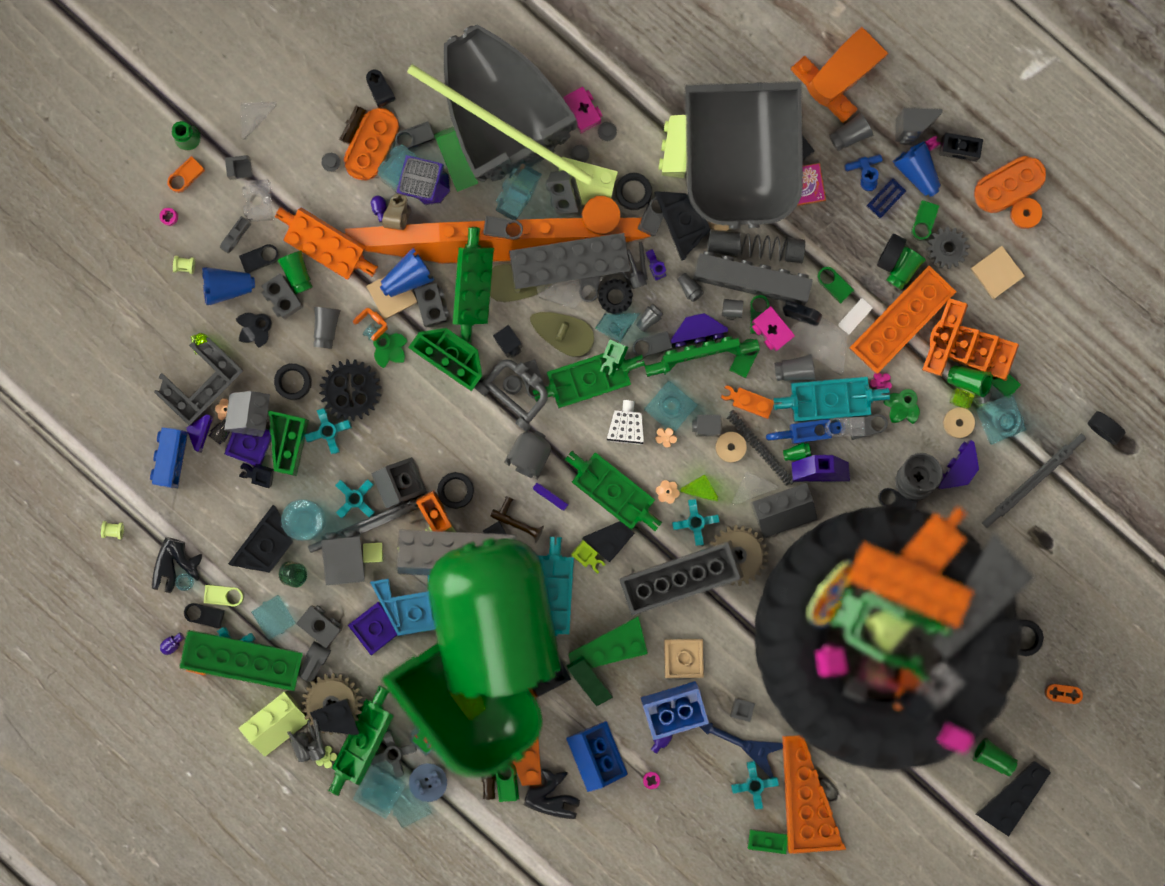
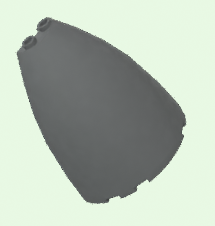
M478 24L467 27L462 36H451L444 43L445 85L552 152H555V146L564 144L571 137L569 132L577 127L576 117L543 73L520 51ZM447 98L451 121L460 146L473 175L478 181L485 182L488 178H491L492 181L501 180L505 177V174L512 173V175H516L545 159Z

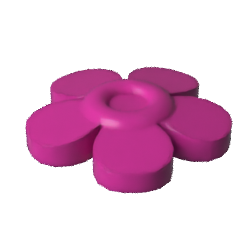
M880 372L877 375L874 374V379L870 381L872 388L891 389L892 384L888 382L891 379L889 374L885 373L883 377Z

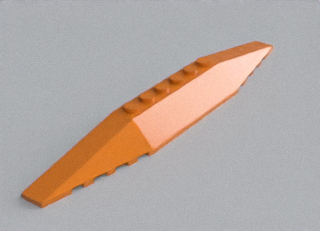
M582 218L517 220L523 227V234L517 240L484 235L485 221L406 225L404 230L389 229L383 226L345 229L347 236L366 247L364 251L404 257L414 248L416 252L413 254L415 256L419 254L423 261L441 264L457 263L458 248L465 247L468 241V227L481 228L479 245L481 247L494 248L493 262L510 261L509 251L619 233H624L626 243L650 237V235L637 229L642 218H620L616 228L606 234H595L588 230ZM511 223L506 228L507 234L511 237L518 236L521 231L520 226L516 223Z

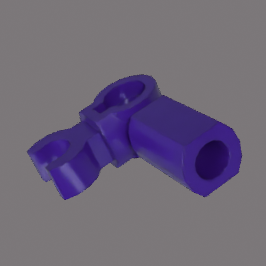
M653 249L647 251L645 254L650 263L649 268L655 281L666 277L664 263L657 260Z

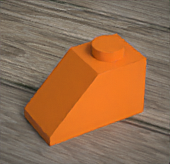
M435 490L417 499L416 503L432 531L443 532L452 527Z

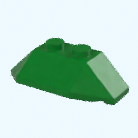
M447 328L419 332L408 347L418 356L471 392L482 377L478 349Z

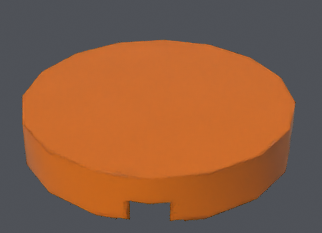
M596 196L590 199L582 210V221L585 227L595 234H606L613 231L620 220V210L617 203L606 196Z

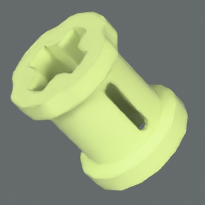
M175 255L173 272L183 271L193 274L195 258H179V256Z
M103 521L101 537H117L119 540H122L124 524L121 522L119 524H111Z

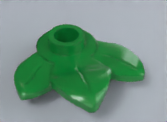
M384 332L376 341H373L376 348L374 358L377 364L385 368L389 360L395 363H403L405 361V354L401 347L407 343V339L399 333L389 335ZM381 339H386L387 341L384 346L380 345Z
M904 389L900 393L889 394L890 400H884L883 403L891 407V422L897 423L906 418L910 423L914 424L920 414V409L916 404L918 400L916 392L912 389ZM911 396L912 399L910 402H906L904 398Z

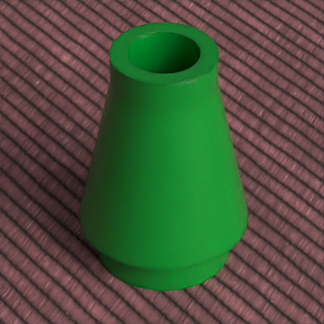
M803 442L783 450L785 461H798L812 456L809 443L805 444Z

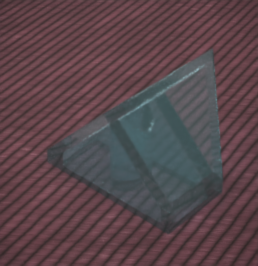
M605 313L595 329L611 340L621 344L640 313Z

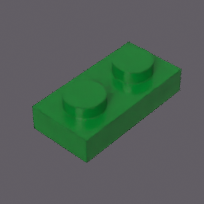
M750 829L747 849L786 854L788 837L787 834Z

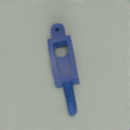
M829 419L789 425L790 430L767 434L766 439L770 441L791 438L792 444L831 439L832 434L841 433L844 430V426L841 422L830 423ZM817 425L824 426V435L818 436L815 433Z

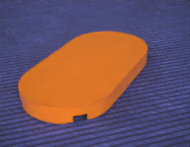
M376 108L363 116L359 128L356 130L345 153V168L349 175L357 180L366 181L378 175L399 132L398 121L395 115L388 109Z
M1029 156L1019 157L978 181L974 191L975 202L986 212H1001L1041 189L1045 182L1046 169L1042 162L1036 158Z

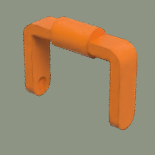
M366 308L353 320V323L357 325L369 314L379 325H382L371 337L373 341H376L388 329V326L381 315L373 312L370 308Z

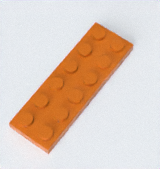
M928 266L849 349L877 375L957 291L933 268Z
M866 543L862 544L847 579L955 628H959L974 591Z

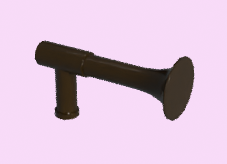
M506 496L500 511L493 509L490 517L530 534L536 544L542 534L544 525L540 528L531 527L506 515L514 500Z

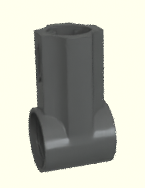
M724 299L722 316H726L729 320H734L735 317L742 318L743 301Z
M314 641L306 654L307 658L298 676L308 682L313 681L320 667L324 665L329 657L331 650Z

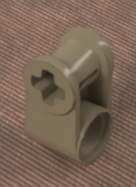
M395 194L392 196L387 210L383 214L382 224L384 228L405 229L411 214V208L407 204L406 195Z

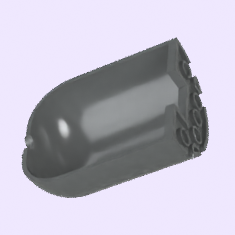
M767 82L685 85L687 193L695 211L711 223L729 225V229H740L743 224H748V228H760V224L775 223L787 217L799 203L803 190L802 83Z

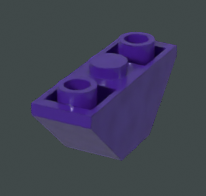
M705 313L693 315L684 319L670 342L671 345L682 347L686 346L689 341L701 343L705 342V338L713 337V340L724 338V334L728 333V328Z
M970 440L967 443L964 441L959 447L958 451L960 453L947 464L949 469L945 474L943 473L941 483L936 487L938 490L964 486L971 482L979 470L974 441Z
M813 455L791 463L793 482L850 481L849 462L834 455Z

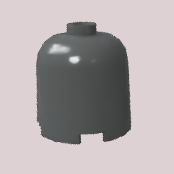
M524 432L517 438L504 463L508 466L513 464L517 467L515 471L529 478L534 476L538 480L550 455L551 446L544 439L546 436L541 432Z

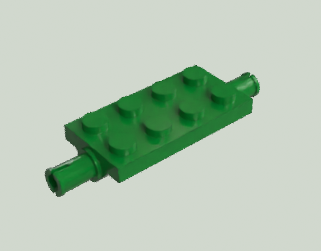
M468 227L467 244H465V247L458 248L453 324L461 325L460 338L469 343L472 342V326L474 324H488L494 248L481 247L479 245L481 229L479 227Z
M733 336L722 338L720 343H715L713 340L703 343V347L696 348V345L688 346L682 352H677V349L670 350L665 353L661 362L645 365L647 377L662 373L666 375L677 363L723 352H730L742 357L743 354L760 351L758 340L740 343L739 338L734 339Z
M603 354L548 371L547 375L550 383H548V386H545L548 397H555L560 409L630 386L631 382L628 373H630V370L645 366V362L641 361L643 356L641 354L627 360L624 358L622 365L616 363L614 376L608 374L610 367L607 368L606 373L600 371L602 365L607 360L603 358ZM532 390L534 395L540 394L537 390ZM540 395L535 396L537 402L540 399Z
M574 451L569 453L575 460L567 456L565 461L578 470L577 476L572 481L575 486L632 530L638 521H643L654 532L658 529L652 522L660 526L662 521L649 512V507L655 501L654 498L596 452L589 461H584Z
M379 685L373 700L365 699L360 709L362 713L357 715L359 720L356 721L360 734H348L332 767L335 770V777L328 789L330 793L339 796L345 781L348 780L354 784L361 785L394 717L392 713L383 707L386 697L390 692L387 688Z

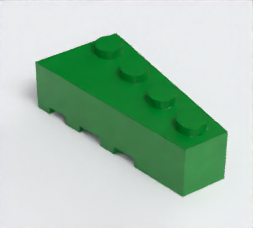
M636 616L569 652L570 663L583 656L590 666L594 668L648 654L639 617Z

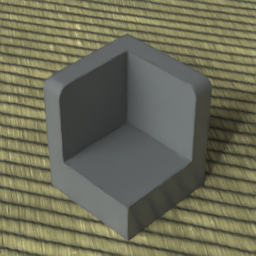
M248 155L225 158L227 177L230 180L252 177L251 158Z
M735 698L730 716L735 719L751 722L755 703Z

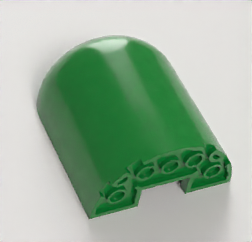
M494 538L483 540V545L476 546L473 542L464 544V547L449 551L435 563L428 578V595L449 692L454 695L464 693V696L468 698H477L480 694L488 695V697L508 695L537 686L538 681H548L555 676V671H560L561 661L544 571L539 557L531 547L515 539L495 540Z
M438 643L417 657L415 655L382 678L383 684L439 758L452 772L469 779H481L499 771L503 774L512 767L511 762L515 760L518 763L526 756L524 752L536 742L542 729L541 710L536 699L528 689L496 697L480 694L477 698L465 697L464 693L454 695L449 692Z

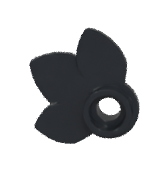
M248 312L236 318L237 323L243 326L239 335L240 342L250 343L254 341L258 348L266 344L269 338L268 331L272 326L269 316L266 314L254 315ZM261 320L266 322L264 327L259 326Z

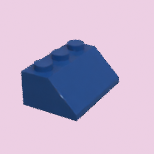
M163 427L158 432L157 442H159L158 450H155L153 460L156 461L155 469H152L150 474V480H152L153 485L178 488L188 432Z
M696 681L641 697L653 740L709 724Z
M607 721L566 738L587 792L603 788L628 775Z

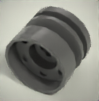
M927 453L911 455L897 471L895 477L899 493L912 501L926 499L941 483L943 477L942 467L935 457Z

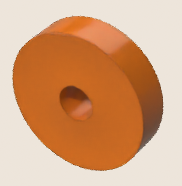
M1024 198L1012 206L1010 211L1011 220L1017 227L1022 229L1034 227L1042 217L1040 204L1032 198ZM1024 210H1027L1029 212L1028 217L1024 216Z

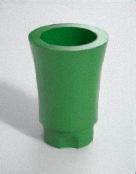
M185 121L173 124L172 136L180 149L186 151L193 150L199 145L201 134L195 126Z
M905 246L886 281L902 290L926 259Z
M302 250L277 260L295 294L313 288Z
M954 365L948 372L947 381L956 387L970 391L983 398L991 388L993 376L989 371H979Z
M987 737L979 743L973 755L974 762L983 764L1006 776H1011L1018 765L1017 759L996 746Z

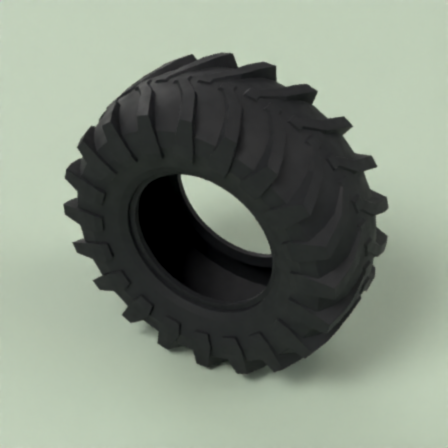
M896 506L866 507L845 512L821 522L788 548L782 559L778 561L770 573L763 589V595L760 598L755 618V631L757 634L755 636V655L762 674L761 678L770 700L776 706L782 718L810 745L826 753V755L852 766L882 771H902L915 767L934 765L946 760L953 753L957 752L938 741L946 722L973 735L974 743L985 732L984 728L1001 714L1009 699L1006 695L1018 678L1021 664L1018 654L1023 640L1021 620H1016L1018 618L1016 596L948 659L941 655L940 661L929 680L925 681L919 688V692L936 706L933 716L928 721H924V723L910 718L903 710L895 709L894 701L896 698L875 699L865 697L864 701L859 702L843 695L846 684L838 674L830 676L819 675L816 652L823 651V647L827 646L828 625L819 627L814 625L809 619V608L818 593V587L823 585L831 574L845 562L849 561L854 565L863 543L898 558L934 515L926 511ZM957 526L956 531L967 540L944 566L938 576L964 586L983 550L980 548L981 545L966 530ZM851 582L849 588H852L856 584Z

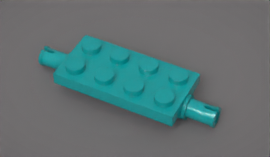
M868 377L791 383L792 395L790 397L773 398L774 403H782L775 404L774 410L791 408L793 410L794 422L868 416L871 415V403L873 401L890 400V395H882L890 392L889 388L872 390L869 388Z
M550 537L549 554L547 556L537 555L544 571L556 636L558 634L569 635L574 557H562V537H557L556 545L555 537Z

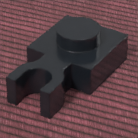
M246 463L240 466V469H244L246 472L242 471L239 477L252 478V484L265 488L272 486L273 468L255 464L252 468Z

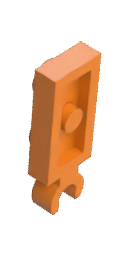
M725 386L724 389L729 390L730 395L728 397L721 395V399L725 401L734 400L732 406L765 419L769 418L774 405L773 400L740 387L735 392L732 387Z

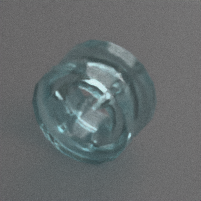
M373 322L362 335L368 336V340L371 341V337L380 327H376Z
M184 573L177 576L175 584L179 590L187 591L193 587L194 580L189 574ZM187 577L189 579V581H187L189 582V585H184L182 587L180 585V583H182L180 582V579H185Z

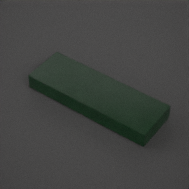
M583 656L566 665L567 670L596 707L613 698L611 691Z

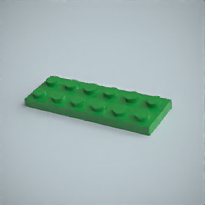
M187 630L179 669L294 691L303 653Z

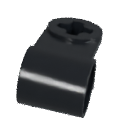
M376 69L370 70L366 75V80L378 108L395 101L396 98L383 74ZM372 76L378 78V83L372 81Z

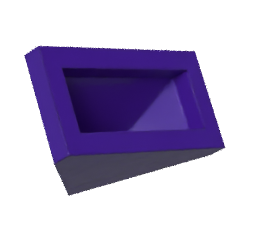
M207 414L186 427L194 451L202 453L213 416Z

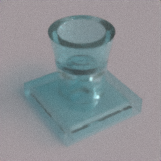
M668 380L644 411L666 429H673L674 434L697 407V404ZM674 403L675 409L670 410L668 404Z
M1012 394L976 409L991 445L1026 430L1023 418Z

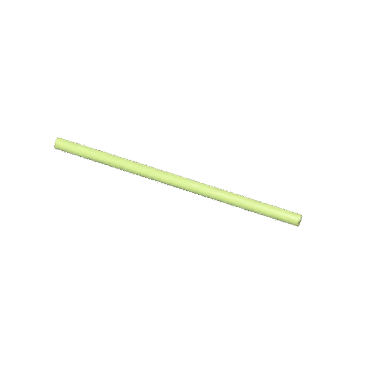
M412 64L409 67L407 73L581 182L589 185L593 177L415 65Z

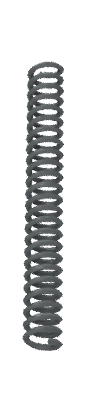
M734 410L730 411L727 419H730L729 422L733 421L732 425L736 424L735 428H737V431L741 430L740 434L743 433L742 436L746 435L745 439H748L747 442H750V445L754 444L752 448H755V451L759 450L757 454L761 453L760 457L763 456L762 460L766 459L767 465L772 464L770 468H773L772 471L776 470L775 474L779 473L777 477H780V480L785 478L782 483L786 482L785 486L788 484L792 485L794 483L791 480L792 476L789 473L786 474L785 468L779 465L780 462L774 459L775 456H772V453L769 454V450L766 451L767 448H764L765 445H761L760 439L756 440L757 436H754V433L751 434L752 430L748 431L749 427L746 424L743 425L742 419L738 420L739 416H736L737 413H734Z

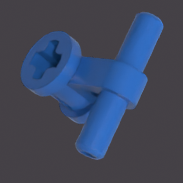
M882 156L858 158V161L847 163L844 167L846 171L860 168L862 172L860 181L862 189L873 191L877 187L879 173L877 169L870 167V165L882 162Z

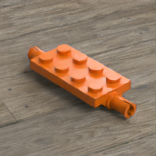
M282 207L276 212L275 218L289 225L283 241L299 251L302 250L304 254L343 278L350 279L354 270L358 268L371 277L376 273L378 266L364 259L363 252L366 248L365 246L302 207L298 209L295 216Z
M956 507L947 520L934 513L898 558L938 575L967 540L956 531L957 525L967 514L962 512L963 510L959 507ZM883 596L885 599L889 600L890 602H892V603L895 602L894 600H891V599H889V598Z

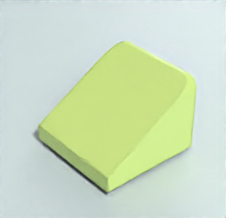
M363 543V563L383 562V544Z

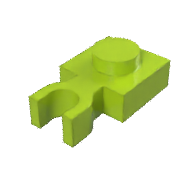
M584 540L570 554L585 568L590 563L591 568L597 574L599 571L595 568V565L597 563H601L603 566L606 565L602 560L595 558L598 553Z

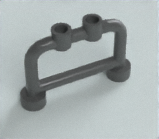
M502 360L494 367L482 383L478 382L474 388L484 396L489 391L496 395L520 416L515 423L528 432L532 427L529 423L547 402V390L541 384L543 380L535 373L531 376L527 372L529 368L521 361L517 364L512 360ZM505 367H510L540 393V399L528 413L492 383Z

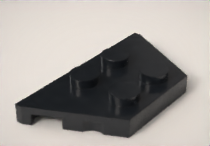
M656 191L654 194L680 260L683 261L710 231L709 224L692 207L688 193Z
M275 505L271 506L228 563L230 566L271 573L293 544V540Z

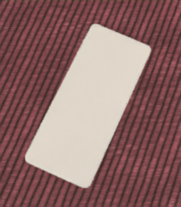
M861 298L840 321L838 326L849 335L873 307Z

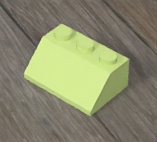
M685 115L670 116L669 121H665L664 132H667V138L662 140L661 151H665L664 159L660 158L658 170H662L661 175L684 178L686 172Z
M562 157L593 177L589 185L575 178L582 200L581 205L585 206L590 199L596 196L612 197L618 171Z
M284 691L238 729L250 744L266 757L290 737L288 731H291L292 734L296 733L310 719H305L307 716L305 712H302L301 707L290 693Z

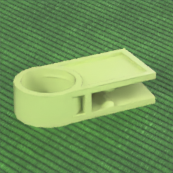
M205 585L204 603L238 606L244 600V593L240 588ZM234 589L241 595V599L237 604H231L227 599L229 591Z

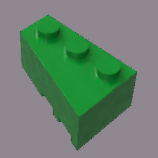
M454 126L435 133L434 136L456 191L458 192L478 184L464 156Z
M268 410L274 471L297 476L309 420Z

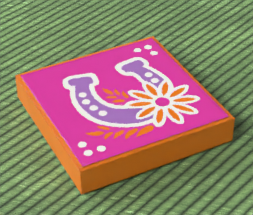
M820 163L804 165L803 190L797 206L826 201Z

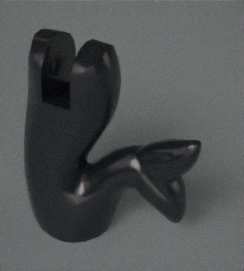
M165 537L156 559L151 585L152 589L158 590L163 576L168 578L164 592L171 593L176 583L173 559L191 577L198 581L199 572L196 567L202 560V554L188 559L185 554L184 541Z
M541 769L546 783L544 785H529L524 806L546 815L576 819L577 813L563 808L565 803L579 807L580 800L571 795L546 797L564 780L568 772L553 774L548 769Z

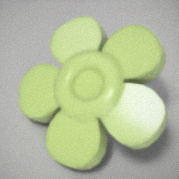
M326 746L324 748L325 756L317 760L316 764L318 766L324 764L325 768H331L333 765L331 761L336 760L337 754L332 753V747Z

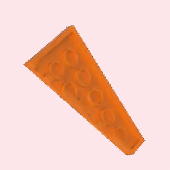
M799 735L782 736L788 853L846 850L840 838L839 829L834 822L833 813L824 789L819 782L818 773L813 766L806 741Z

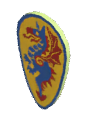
M847 561L839 566L826 582L818 587V593L809 608V619L814 625L823 627L830 624L837 608H842L843 605L840 602L847 587L849 588L851 581L847 580L853 567L851 562Z

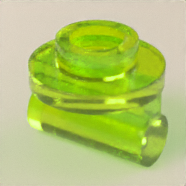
M204 333L190 336L192 343L195 342L196 346L206 343V338H208Z

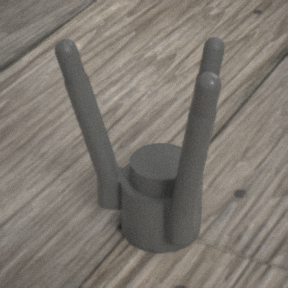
M641 241L639 242L642 274L641 271H637L629 249L627 254L633 273L629 277L626 272H621L628 285H632L633 289L647 285L646 280L648 277L646 274L643 243Z
M314 719V728L312 725H309L310 720L307 722L313 739L307 745V750L291 731H288V735L304 753L306 759L310 757L312 761H317L325 756V750L318 722Z

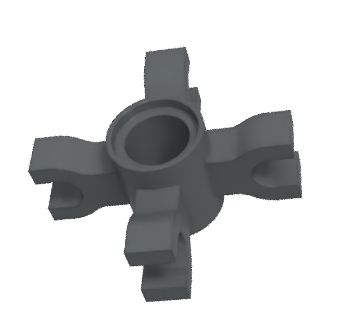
M389 730L384 735L387 749L383 753L376 754L371 764L382 761L392 763L395 778L404 775L400 759L403 755L416 752L417 747L415 743L404 747L396 745L392 730ZM396 749L399 753L398 758H390L389 750Z

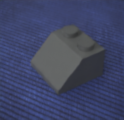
M254 391L230 393L224 431L262 437L266 427L270 394Z
M412 457L371 473L386 509L427 492Z

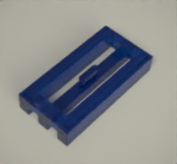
M892 178L866 207L881 219L906 190ZM893 184L895 187L874 207L873 204ZM899 189L901 192L880 213L878 211L880 207Z

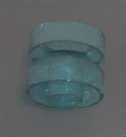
M293 501L285 508L282 514L284 531L296 540L307 541L315 539L323 532L326 525V516L323 509L313 501Z

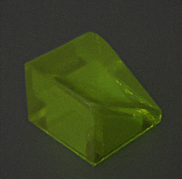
M955 388L949 403L968 409L971 407L974 394Z

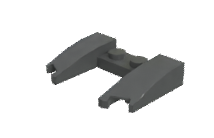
M209 337L206 338V343L196 346L195 342H193L189 346L216 372L190 398L163 373L159 375V379H162L160 390L154 391L189 426L244 371Z

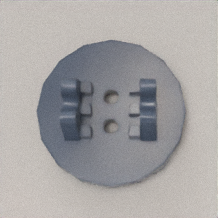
M426 763L419 765L409 777L411 793L415 798L423 802L438 800L447 789L446 774L435 764Z

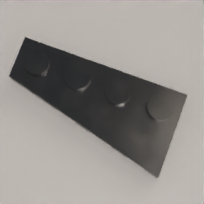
M1033 761L1009 785L1005 786L995 798H992L984 808L979 810L976 815L1009 837L1051 772Z

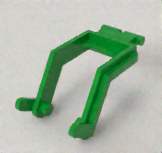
M847 587L840 602L845 608H837L831 624L836 627L840 624L847 628L844 634L847 642L877 660L909 669L920 679L928 681L930 677L923 672L925 668L922 664L923 658L914 655L910 659L881 650L862 638V627L871 608L878 606L900 620L927 627L926 631L935 635L937 630L950 635L952 630L935 618L904 610L875 592L864 593L862 598H858L853 595L854 590Z

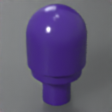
M377 195L371 199L370 204L372 212L378 216L379 222H382L387 205L385 199Z
M180 632L175 637H167L160 644V651L164 655L172 654L179 648V642L185 637Z
M673 735L653 740L655 744L651 750L657 754L661 747H667Z

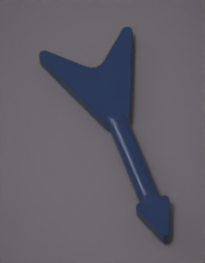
M711 722L699 726L706 734L711 733L741 747L770 778H773L767 755L783 749V743L744 741L714 727Z

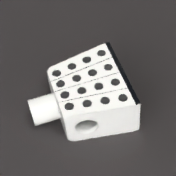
M623 400L622 411H614L607 436L608 442L643 445L642 413L634 412L635 401Z

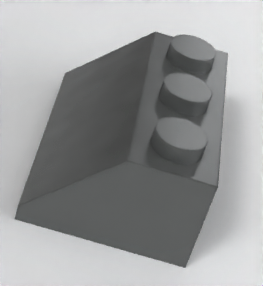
M903 108L896 118L895 142H900L901 145H910L912 142H915L935 123L943 113V109Z
M807 483L750 502L763 539L818 519Z

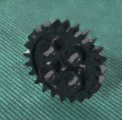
M346 359V365L339 361L338 368L332 365V372L326 370L329 376L322 377L326 383L320 384L324 391L319 392V394L325 395L321 402H328L325 409L332 408L331 415L337 412L338 419L344 415V421L348 420L349 416H351L352 421H355L356 416L362 420L363 413L370 416L369 409L376 410L373 404L380 403L376 400V397L382 396V394L377 392V390L382 389V386L376 385L380 379L373 378L377 373L375 371L370 373L371 366L364 368L365 363L363 361L358 365L356 359L353 361V364H350L349 359ZM349 373L351 374V386L356 389L352 392L354 407H351L350 394L346 392L349 389ZM357 375L364 376V382L361 385L355 384L354 380ZM338 377L345 378V384L342 387L336 386L335 382ZM359 394H365L366 401L363 404H358L356 401ZM340 396H346L347 403L344 406H339L337 403Z

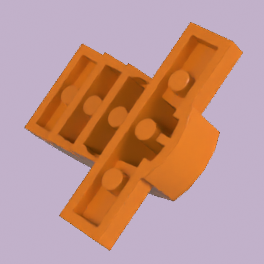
M861 27L835 52L821 70L806 56H803L790 70L807 86L810 95L818 103L825 107L827 106L842 123H845L858 109L843 93L869 73L887 56L888 52Z
M949 298L941 320L931 332L930 350L922 370L942 377L949 358L974 370L989 371L993 377L1006 381L1019 344L1001 339L999 336L980 332L977 329L961 326L968 304Z

